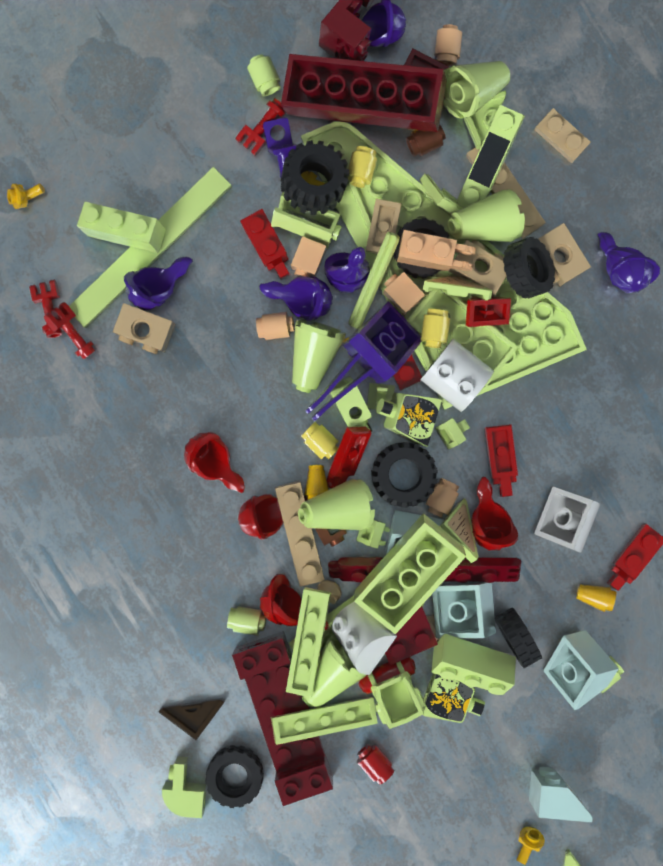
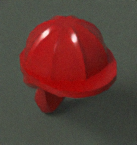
M213 432L199 433L189 439V442L185 445L184 459L191 472L205 480L219 479L228 489L240 493L244 492L243 478L231 470L228 447L217 434Z
M482 477L476 489L479 504L472 514V533L479 546L488 551H500L502 548L512 546L517 542L518 531L505 508L494 502L492 498L493 488L488 479Z
M271 494L252 496L251 499L242 505L239 511L238 521L241 530L245 534L261 540L274 535L284 523L278 499Z
M277 574L271 580L270 585L262 592L260 609L268 620L277 625L297 626L302 598L297 591L291 588L285 575ZM327 621L325 624V630L328 629L329 625Z

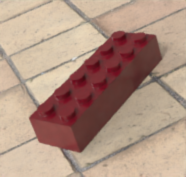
M289 54L281 107L291 116L438 132L447 79L444 69Z

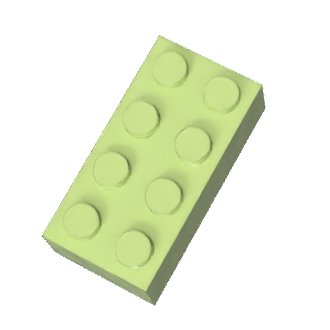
M423 513L355 589L354 602L396 634L466 557L464 546Z

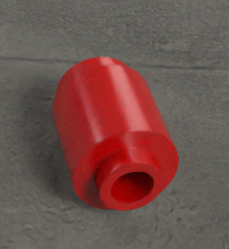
M369 744L365 745L357 754L359 757L357 760L358 765L373 782L377 781L381 785L393 775L395 770L391 767L392 763L376 744L372 746Z

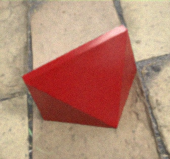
M471 295L467 300L466 326L477 327L509 324L511 298L491 297V299L484 300Z

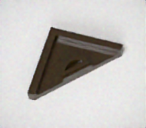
M219 698L161 707L158 712L194 740H197L222 707L225 699Z

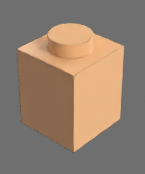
M302 236L291 263V269L295 270L294 274L298 277H316L327 251L326 245Z
M405 272L400 276L395 273L384 283L386 288L383 294L404 316L425 296Z

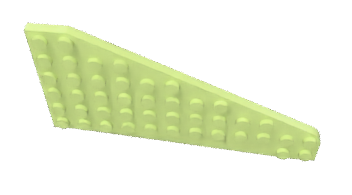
M332 122L301 135L304 146L307 141L313 140V144L323 141L324 146L333 145L335 152L339 150L343 154L341 160L346 159L348 163L346 169L349 167L352 152L356 151L357 146L369 147L376 151L377 163L371 184L365 185L364 188H359L351 185L350 180H348L340 203L337 202L336 209L341 214L340 216L356 246L364 248L366 253L365 259L369 262L368 267L370 270L377 254L366 252V246L376 199L402 203L396 234L407 222L410 223L413 219L427 218V220L437 221L436 223L441 224L444 230L448 232L449 239L457 240L456 243L463 245L466 242V239H456L449 232L448 221L452 214L439 207L422 184L352 125L345 122ZM317 172L320 180L324 183H328L327 179L321 173ZM475 240L486 247L485 251L494 255L497 253L504 257V254L490 242ZM456 252L454 253V258H453V260H455V258H456V256L458 255V253H456ZM393 256L379 286L382 293L386 288L384 283L396 273L400 276L404 272L402 269H399ZM475 262V268L478 272H487L485 262ZM439 271L436 275L423 279L422 277L413 278L408 274L407 276L425 296L405 316L398 309L397 311L407 320L429 294V292L423 290L424 280L454 274L448 271ZM505 278L493 297L511 298L509 324L493 326L518 345L519 348L488 386L483 387L478 395L587 350L571 312L548 292L529 299L518 296L515 290L511 288L507 278ZM468 293L467 297H458L467 304V300L472 294ZM384 295L387 302L389 301L393 305V303ZM422 341L414 352L426 372L442 352L437 348L426 347V342ZM437 394L438 398L442 400L443 410L453 406Z

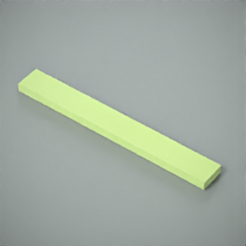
M212 167L158 220L166 229L159 253L134 247L126 250L69 306L76 315L74 318L84 328H87L126 290L125 274L131 271H138L144 267H150L232 187L231 184Z

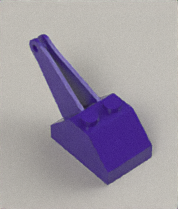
M389 301L343 344L351 358L305 412L309 414L315 409L356 362L365 369V372L324 404L312 416L313 421L317 420L328 408L368 376L373 378L378 384L386 382L398 372L422 342L419 333Z

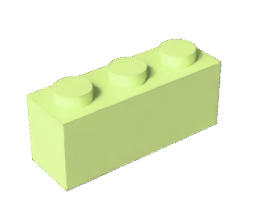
M85 201L77 223V227L88 237L159 253L166 231L157 218Z
M444 634L437 641L438 645L434 646L431 672L440 675L444 679H454L465 683L469 687L488 690L494 695H504L515 685V656L448 634Z

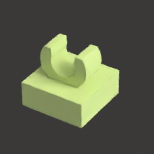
M369 383L368 409L376 410L380 399L391 401L395 385Z
M451 418L435 429L449 450L466 440L463 432L470 427L465 419L456 423Z
M374 519L370 528L359 530L356 541L378 549L379 545H386V542L381 540L383 531L390 532V529L385 526V523Z

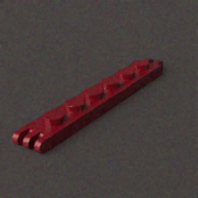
M342 557L338 561H330L328 563L329 577L339 578L341 581L360 583L384 557ZM465 557L443 582H517L520 579L522 561L519 558L478 557L477 560L471 563Z

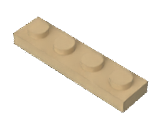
M476 147L466 154L472 166L479 152ZM504 162L491 189V193L493 195L501 190L510 189L520 198L522 204L518 205L519 212L524 213L525 216L524 230L521 236L524 239L542 227L546 222Z
M297 481L276 486L275 491L299 586L324 581L325 578L312 528H306L298 518V510L301 504L305 502L301 482Z

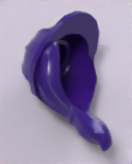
M381 0L380 3L373 5L361 20L371 28L370 47H388L389 44L398 41L405 32V15L402 9L396 4L391 3L390 0Z
M598 233L600 248L607 257L606 270L614 286L625 293H639L657 279L660 274V267L656 261L646 257L639 250L630 247H618L610 233Z
M356 247L351 253H335L325 260V275L330 285L341 293H353L364 286L370 273L369 262L365 259L366 253L364 248Z
M180 257L166 269L144 267L138 271L128 272L124 276V282L129 301L142 310H150L164 305L165 300L173 294L175 281L187 273L193 259L190 257Z
M314 276L297 277L288 284L272 281L259 285L261 292L266 297L284 300L289 310L296 317L303 318L306 321H315L319 317L326 315L333 304V296L328 285Z

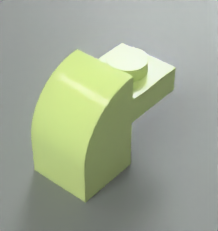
M178 756L174 765H170L169 781H166L162 788L164 803L171 812L178 816L202 818L205 811L207 785L186 783L188 757Z

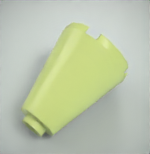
M502 61L454 65L444 70L447 83L443 104L449 113L456 118L461 119L473 116L509 84V68Z
M510 189L501 190L452 213L448 221L449 232L456 239L512 242L515 239H519L522 236L525 224L524 213H520L518 205L522 204L521 200L514 191Z
M296 319L292 383L296 385L297 390L310 393L311 389L316 390L345 340L346 333H340L341 330L314 322L308 325L306 320Z
M350 479L303 502L298 510V518L306 528L364 530L370 528L374 520L375 509L370 510L369 501H373V497L369 487L363 480Z
M332 635L327 640L320 653L313 696H302L303 701L310 707L315 706L319 708L366 676L357 671L335 635Z

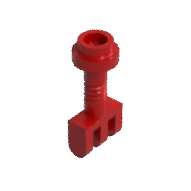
M276 98L268 101L266 105L270 109L253 130L245 125L235 138L240 143L248 136V139L243 144L246 149H249L255 142L256 145L251 150V153L255 156L266 144V141L261 137L264 133L263 122L274 120L277 115L281 118L285 115L281 102Z
M55 279L49 281L50 291H48L45 282L39 283L41 290L39 294L35 284L29 286L32 301L35 304L42 302L44 315L51 313L54 309L52 300L60 298ZM47 323L42 327L43 333L46 334L47 338H56L62 335L63 329L61 327L54 332Z
M63 302L59 305V308L56 307L51 313H47L44 316V320L53 332L61 327L78 348L75 352L77 357L81 356L82 359H85L95 351L93 348L94 344L92 341L86 343L81 335L77 333L78 331L74 329L70 320L76 315L69 305Z

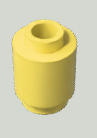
M357 146L356 151L352 152L348 167V180H350L351 185L364 188L365 185L371 184L377 163L375 150L365 146Z
M428 309L427 315H424L421 341L426 342V347L441 348V344H447L450 325L448 311Z
M314 422L301 436L305 440L304 443L320 459L325 456L329 460L338 450L336 444L339 441L322 424L319 426Z

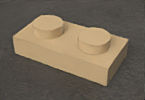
M554 108L534 129L571 163L591 143Z
M376 199L366 252L378 254L387 232L396 234L402 203Z

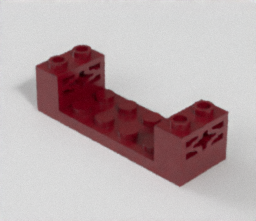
M339 0L321 21L319 47L333 58L365 61L369 54L367 48L371 43V40H369L371 28L359 19V12L364 7L367 9L374 0Z
M282 631L236 647L232 657L240 680L245 679L264 734L276 770L274 782L282 805L286 806L333 790V775L320 736L278 745L275 744L271 717L310 709V706L303 701L302 695L286 692L292 653L285 632Z

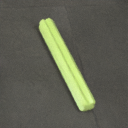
M387 232L353 309L348 324L354 328L359 329L362 326L399 243L400 237L395 233Z

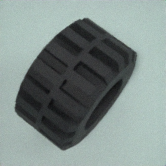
M313 140L307 141L305 146L302 143L298 144L296 150L293 148L290 150L288 157L284 161L280 180L281 192H285L284 198L286 201L291 200V207L295 209L298 206L301 208L300 212L304 214L306 210L311 211V215H316L317 211H320L321 214L327 213L328 208L333 210L337 202L340 203L348 183L349 169H346L348 165L346 159L341 160L343 154L339 150L335 152L334 146L331 144L328 147L324 146L323 141H318V144H313ZM306 171H317L327 179L328 183L320 186L312 185L306 182L301 174Z
M401 442L389 445L374 460L371 470L373 486L379 496L391 505L401 508L417 506L419 503L426 501L430 494L432 495L433 488L437 484L438 479L436 476L438 470L434 463L435 460L426 449L417 444ZM401 459H408L414 462L419 469L417 484L408 490L397 489L389 479L391 466Z

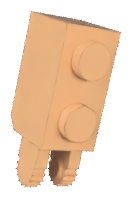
M404 230L397 262L441 271H449L451 268L472 271L473 264L466 261L453 260L455 252L464 255H475L476 248L456 243L457 240Z

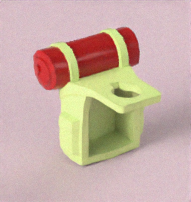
M411 657L391 666L389 662L374 668L370 675H366L359 681V686L367 695L373 693L377 700L375 705L376 712L381 722L386 724L389 729L408 723L425 713L423 709L425 702L418 687H413L410 676L415 674L416 666Z

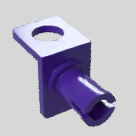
M286 117L263 122L268 152L277 155L280 178L285 158L288 157L292 148L296 150L297 144L292 142L289 121ZM275 125H280L284 128L285 135L281 140H274L271 137L270 131Z

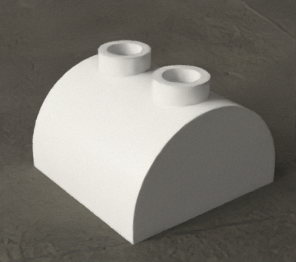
M452 339L420 380L462 412L491 378L494 370L455 339Z
M552 487L534 534L582 553L600 503Z
M355 602L344 607L337 614L332 624V631L357 671L364 675L371 674L397 637L396 634Z

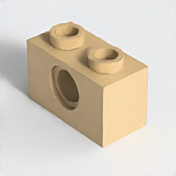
M564 223L538 238L550 253L555 268V282L553 283H557L559 287L591 268ZM555 251H560L564 254L565 261L563 263L555 260Z
M466 240L464 245L476 248L475 255L458 253L455 260L473 264L472 271L451 268L448 272L493 290L491 295L493 297L506 278L503 263L504 257L497 253L492 255L485 251L486 247L478 241L472 240L470 242ZM475 262H485L487 272H478L475 268Z
M123 303L113 333L119 335V341L132 346L134 341L143 344V350L157 355L158 350L166 352L176 324L168 319ZM143 324H148L150 328L148 335L140 337L138 335V328Z

